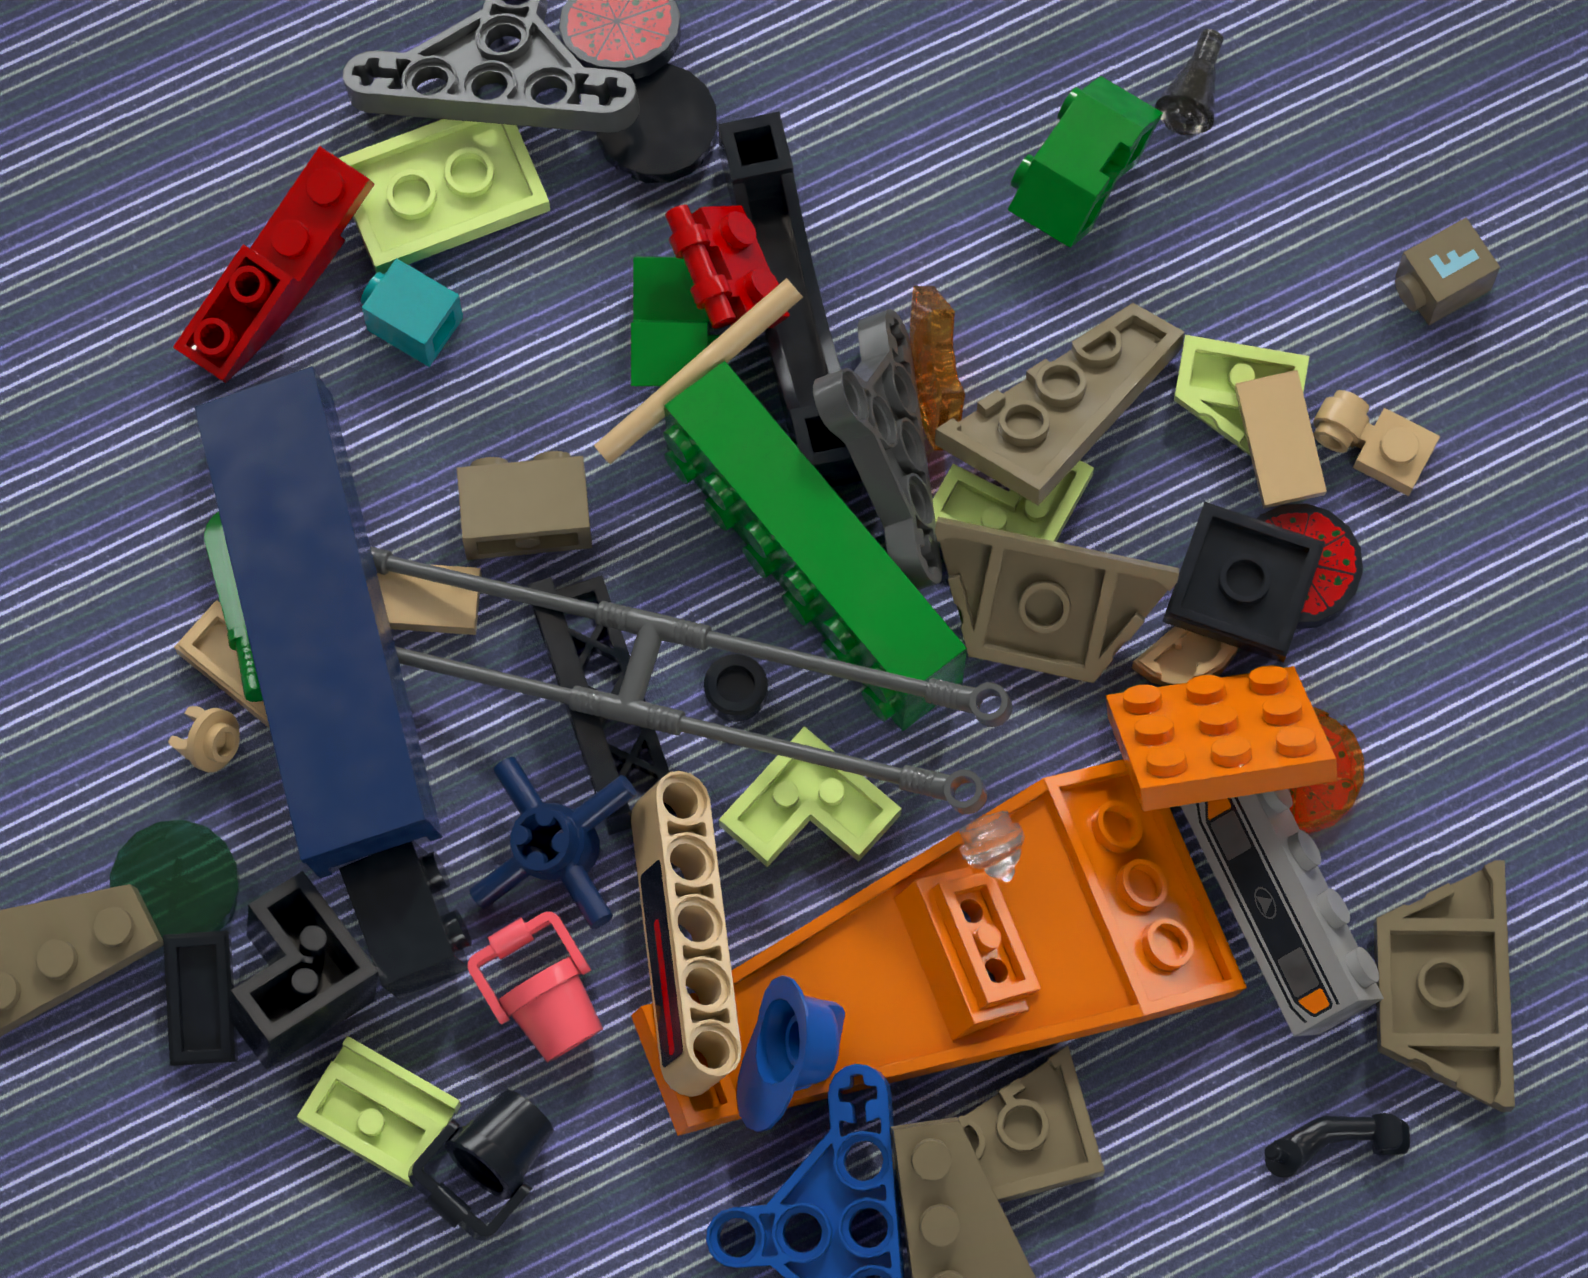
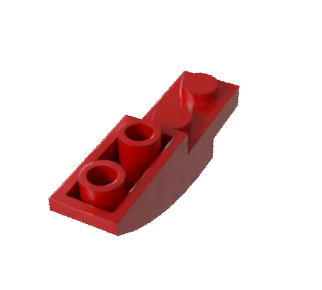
M319 146L250 248L244 244L241 246L173 348L224 383H227L271 338L325 271L346 241L340 236L375 184L369 178Z

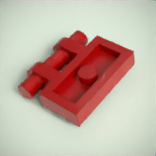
M684 204L676 206L665 213L673 233L668 239L676 258L684 259L694 282L690 289L698 309L706 310L714 329L722 328L729 324L732 326L779 285L777 279L770 271L757 241L755 228L747 217L742 205L700 207L691 214L688 205ZM787 311L768 328H774L790 316L789 312Z

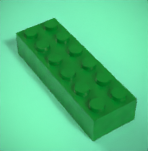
M725 361L664 405L666 430L663 432V436L667 442L668 450L664 456L668 465L684 484H688L693 480L707 496L703 503L715 523L724 531L732 527L747 544L742 550L755 571L763 578H767L772 574L786 591L782 595V599L795 619L803 626L812 622L826 640L821 645L829 659L927 682L931 678L962 685L967 652L966 646ZM862 683L866 687L861 691L862 696L874 714L884 722L891 717L902 732L937 706L926 703L925 697Z

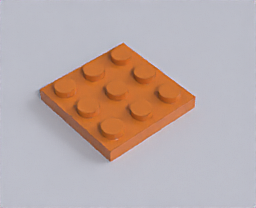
M1266 665L1255 668L1250 673L1226 677L1201 675L1190 679L1187 683L1161 687L1136 685L1122 693L1106 695L1108 719L1142 811L1337 781L1336 757L1294 666L1283 668L1275 665Z

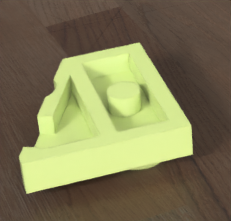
M1185 335L1174 401L1250 455L1234 388L1235 384L1298 370L1304 392L1310 356Z

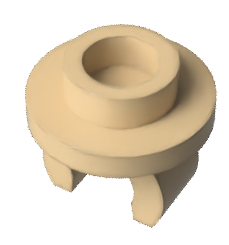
M198 706L188 707L184 714L194 721L188 738L181 739L178 736H171L168 743L183 757L190 760L191 764L197 769L205 772L221 770L234 757L239 747L240 732L237 719L229 711L220 708H211L205 711Z

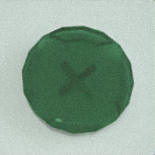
M187 820L160 821L136 832L118 851L110 872V888L128 884L136 887L163 939V935L221 931L233 917L238 903L240 873L226 842L208 827Z

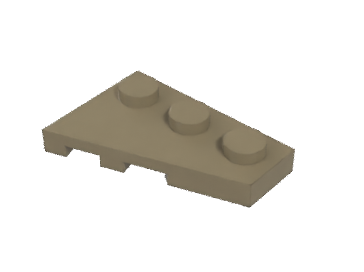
M957 1117L891 1126L910 1278H1036Z

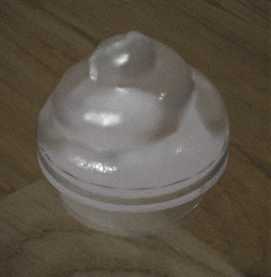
M1008 811L987 815L959 830L964 842L959 850L969 866L975 869H984L985 873L990 877L1002 878L1005 882L1012 880L1015 875L1014 866L1021 857V846L1025 835L1020 823H1012Z

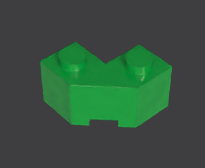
M1099 76L1082 90L1078 87L1073 88L1059 110L1057 119L1060 121L1035 157L1028 154L1017 168L1010 186L1017 189V192L1008 211L1071 248L1092 230L1116 181L1138 163L1163 112L1102 76Z
M676 256L633 257L631 386L664 385L721 335L709 334L710 320L705 309H698L690 289L694 282L684 259L676 258Z

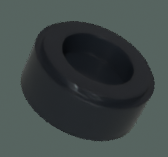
M731 654L719 658L709 667L704 678V696L708 707L715 715L727 721L739 722L754 717L765 705L768 695V681L765 671L757 661L745 655Z

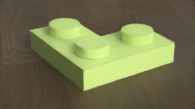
M1079 461L1038 506L1011 489L1007 491L952 464L933 498L935 521L937 522L938 517L1056 542L1091 480L1094 467Z
M805 726L790 741L834 752ZM777 755L719 819V826L766 867L777 858L809 821L859 862L901 816L902 808L862 775Z

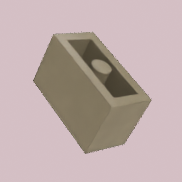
M548 451L536 455L531 461L508 463L504 458L485 457L473 461L470 466L457 467L462 539L467 560L592 548L583 456L571 457L567 452Z

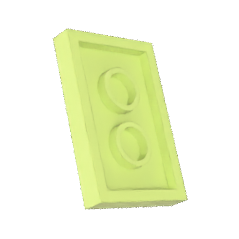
M441 119L339 158L375 184L354 214L353 219L376 273L381 272L385 274L396 258L409 265L550 211L549 199L517 125Z

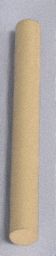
M787 278L783 280L594 444L595 448L609 464H612L665 418V404L722 362L728 363L800 301L803 296Z

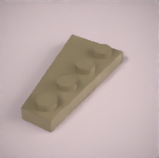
M1132 303L1072 341V349L1052 362L1044 359L1026 371V379L1002 394L997 389L977 402V410L959 422L952 418L936 428L935 445L1039 506L1183 348L1184 331Z

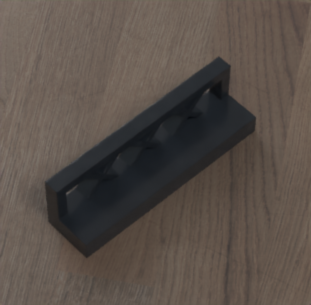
M602 575L555 590L551 577L527 585V588L578 600L595 596L597 604L601 601L611 602ZM531 605L558 686L573 689L574 686L578 685L597 690L587 684L583 672L593 652H596L618 663L621 675L611 694L618 695L630 659L621 630L597 625L589 638L568 628L563 612ZM605 630H607L613 648L599 642ZM574 643L585 647L580 658ZM565 704L595 794L620 775L628 778L633 767L657 778L658 781L670 773L655 730L640 727L641 733L629 754L607 743L603 728L608 719L570 710L569 704ZM645 744L652 764L639 759ZM613 758L624 763L619 775ZM628 803L604 820L609 835L632 828V810H630ZM664 803L665 808L670 814H676L671 806Z

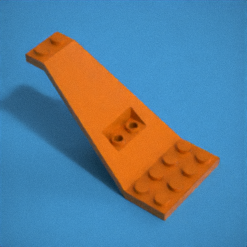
M1122 759L1042 778L733 969L732 978L741 1041V1059L732 1072L702 1095L693 1097L680 1095L671 1089L664 1080L660 1067L653 1003L641 1006L631 1017L677 1136L741 1119L736 1097L738 1075L742 1060L758 1020L764 992L773 979L782 975L794 979L803 991V995L836 1002L845 1011L839 1056L834 1071L826 1080L809 1088L794 1091L787 1108L827 1099L829 1084L834 1075L842 1068L853 1064L868 1065L881 1072L888 1083H893L1127 1027L1230 999L1245 990L1247 986L1170 807L1142 811L1126 765ZM962 910L969 915L971 923L966 921ZM987 970L994 975L996 982L990 980ZM696 993L689 994L692 1000L701 1004ZM693 1049L698 1061L708 1067L707 1060L703 1054ZM860 1075L854 1077L853 1088L843 1090V1094L873 1087L865 1085L863 1076Z

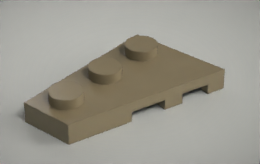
M128 884L0 910V1037L163 946V939L136 887Z
M1068 1046L1049 1057L1047 1062L1021 1079L1017 1078L999 1090L997 1095L965 1116L961 1115L957 1118L999 1203L1104 1175L1105 1169Z

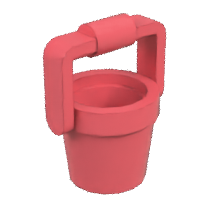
M544 912L526 923L520 917L487 937L490 945L470 957L467 967L469 973L501 1025L510 1020L509 1017L512 1016L547 1063L569 1052L603 1030L579 977L580 974L585 975L590 972L591 968L557 914ZM552 924L569 952L570 957L539 972L498 1000L480 967L496 957L502 960L535 940L534 934Z

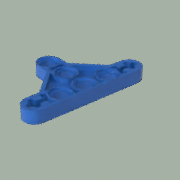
M853 1064L842 1068L834 1075L829 1084L828 1092L830 1131L767 1205L733 1207L722 1210L713 1217L707 1228L706 1242L709 1252L716 1261L725 1266L736 1268L772 1266L784 1278H866L872 1275L882 1278H905L898 1180L891 1126H894L892 1096L889 1083L881 1072L868 1065ZM862 1075L865 1085L876 1087L877 1099H871L866 1102V1122L873 1123L881 1120V1133L857 1131L844 1136L843 1123L857 1124V1113L854 1104L843 1102V1090L853 1088L854 1077ZM864 1141L876 1145L883 1157V1164L879 1174L873 1179L866 1181L853 1177L848 1171L846 1164L847 1154L850 1149L857 1143ZM867 1208H873L881 1212L888 1224V1231L884 1241L878 1246L871 1248L858 1244L851 1232V1224L855 1215ZM801 1213H808L814 1216L820 1223L822 1230L819 1244L813 1250L805 1253L794 1250L788 1244L785 1235L786 1226L790 1219ZM735 1218H743L750 1222L756 1234L753 1249L742 1257H733L726 1253L720 1242L722 1228L727 1222Z

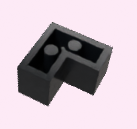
M301 871L248 905L246 935L269 966L231 990L229 1020L265 1069L268 1070L374 1002L379 971L304 871Z

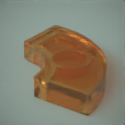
M913 286L910 344L921 421L927 439L934 451H945L935 445L936 428L952 418L957 422L961 421L965 400V391L958 378L953 349L955 311L935 286Z

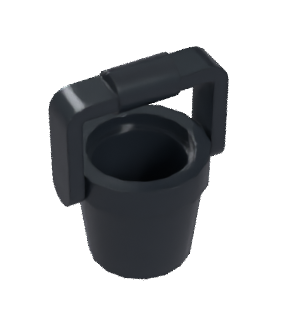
M509 1089L503 1090L465 1126L459 1127L460 1124L455 1119H452L408 1171L409 1181L427 1197L425 1203L453 1228L459 1225L476 1240L483 1241L491 1237L533 1189L528 1183H523V1177L554 1131L551 1122L533 1103ZM444 1143L449 1156L470 1179L494 1196L509 1199L488 1225L470 1211L472 1208L444 1183L441 1182L439 1184L423 1170V1167Z

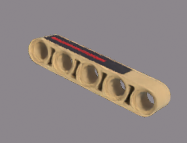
M675 771L662 777L635 803L631 814V825L660 1067L663 1078L671 1089L680 1095L693 1097L702 1095L737 1067L741 1059V1041L710 798L706 787L700 779L691 773ZM664 803L672 807L677 817L668 812ZM671 863L679 867L685 879L676 874ZM678 924L688 930L693 941L682 934ZM686 986L694 990L701 1004L692 1000L687 993ZM693 1049L703 1054L707 1060L708 1067L698 1061Z

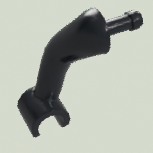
M1379 1113L1371 1117L1328 1115L1318 1117L1268 1145L1264 1152L1266 1167L1277 1177H1291L1302 1169L1323 1147L1343 1140H1372L1374 1154L1403 1155L1410 1148L1409 1125L1407 1122L1388 1113Z

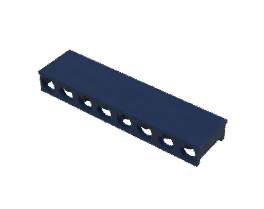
M311 366L195 406L196 417L300 860L306 863L319 878L332 875L331 868L404 843L425 836L430 842L443 838L333 395L317 375L314 367Z

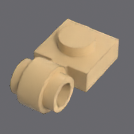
M1337 390L1333 397L1325 398L1313 420V424L1316 427L1313 433L1314 438L1321 445L1335 452L1345 453L1349 446L1352 448L1356 446L1362 449L1353 468L1409 496L1440 436L1386 408L1383 409L1374 426L1369 423V417L1367 416L1369 405L1367 402L1349 391Z

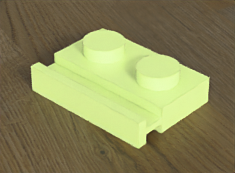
M347 1036L342 1043L343 1047L335 1060L330 1062L297 1118L300 1123L412 1187L413 1185L408 1177L410 1167L451 1121L454 1114H457L461 1107L460 1100Z

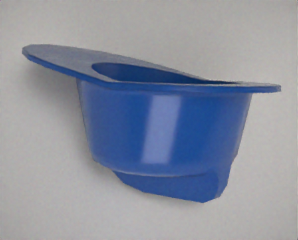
M785 975L773 979L764 992L758 1020L744 1054L738 1075L736 1098L739 1116L747 1128L756 1132L771 1129L782 1118L793 1097L794 1091L809 1088L829 1078L835 1069L839 1056V1045L845 1018L844 1008L833 1001L803 995V991L796 981Z

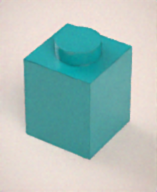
M397 258L385 274L378 272L372 277L361 297L362 312L367 331L428 367L431 366L463 319L460 297L457 293Z

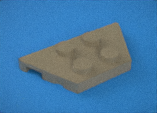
M938 517L936 522L935 534L942 549L949 575L948 582L954 604L957 605L961 630L969 657L1094 683L1113 661V656L1122 645L1132 638L1145 622L1146 616L1167 591L1170 592L1178 581L1179 568L943 517Z
M1495 860L1484 865L1482 870L1451 885L1447 883L1427 893L1423 899L1410 905H1402L1376 918L1373 924L1374 957L1379 972V981L1376 983L1384 998L1376 1003L1378 1052L1500 1112H1511L1515 1107L1505 860Z

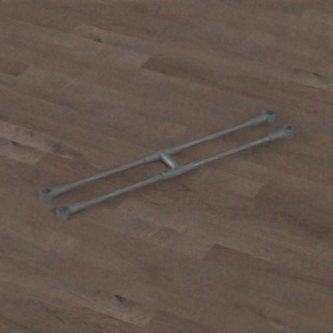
M370 546L376 572L382 575H386L389 571L594 619L599 626L637 635L618 695L578 685L570 689L395 646L399 664L569 704L570 710L643 728L677 736L681 732L899 784V789L948 801L952 808L961 814L978 812L987 800V790L984 783L976 773L970 770H958L948 775L910 765L898 768L687 717L682 710L645 702L644 698L662 641L706 650L707 647L717 648L925 697L926 703L974 714L975 718L987 727L1003 725L1012 714L1013 705L1010 697L1003 687L996 683L986 682L974 688L931 678L927 682L714 632L709 625L607 601L595 604L393 556L389 550ZM998 696L1002 699L1001 705L996 712L985 714L980 711L981 704L987 697ZM973 783L976 785V792L970 800L958 801L955 799V792L961 784Z

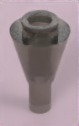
M1204 29L1201 31L1192 58L1185 63L1155 104V108L1163 112L1160 120L1174 133L1186 136L1203 133L1210 130L1214 124L1216 78L1214 66L1224 41L1222 34L1216 30Z

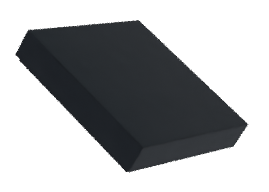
M1204 502L1163 622L1284 663L1325 542Z

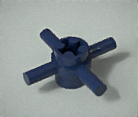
M508 757L494 767L493 771L521 815L515 821L510 833V847L514 856L469 889L473 900L479 907L486 909L531 875L548 882L562 881L589 927L597 929L605 925L612 919L613 914L587 874L595 865L600 853V839L594 827L636 797L637 793L625 776L620 775L574 810L558 803H543L515 757ZM550 836H553V849L557 852H560L554 859L552 857L551 851L547 850V843Z

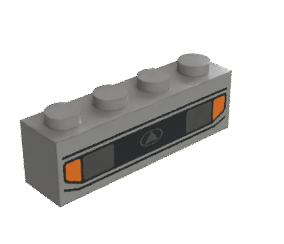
M1288 789L1182 805V810L1294 1037L1320 1035L1384 999L1376 983L1379 981L1377 966L1370 954L1364 948L1358 947L1347 925L1350 922L1348 908L1341 896L1334 889L1328 887L1318 867L1321 864L1320 852L1312 838L1306 832L1299 829L1289 809L1293 802Z

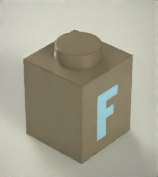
M1465 217L1403 252L1395 275L1397 278L1395 285L1400 298L1407 308L1413 312L1418 310L1427 324L1431 325L1491 291L1500 266Z

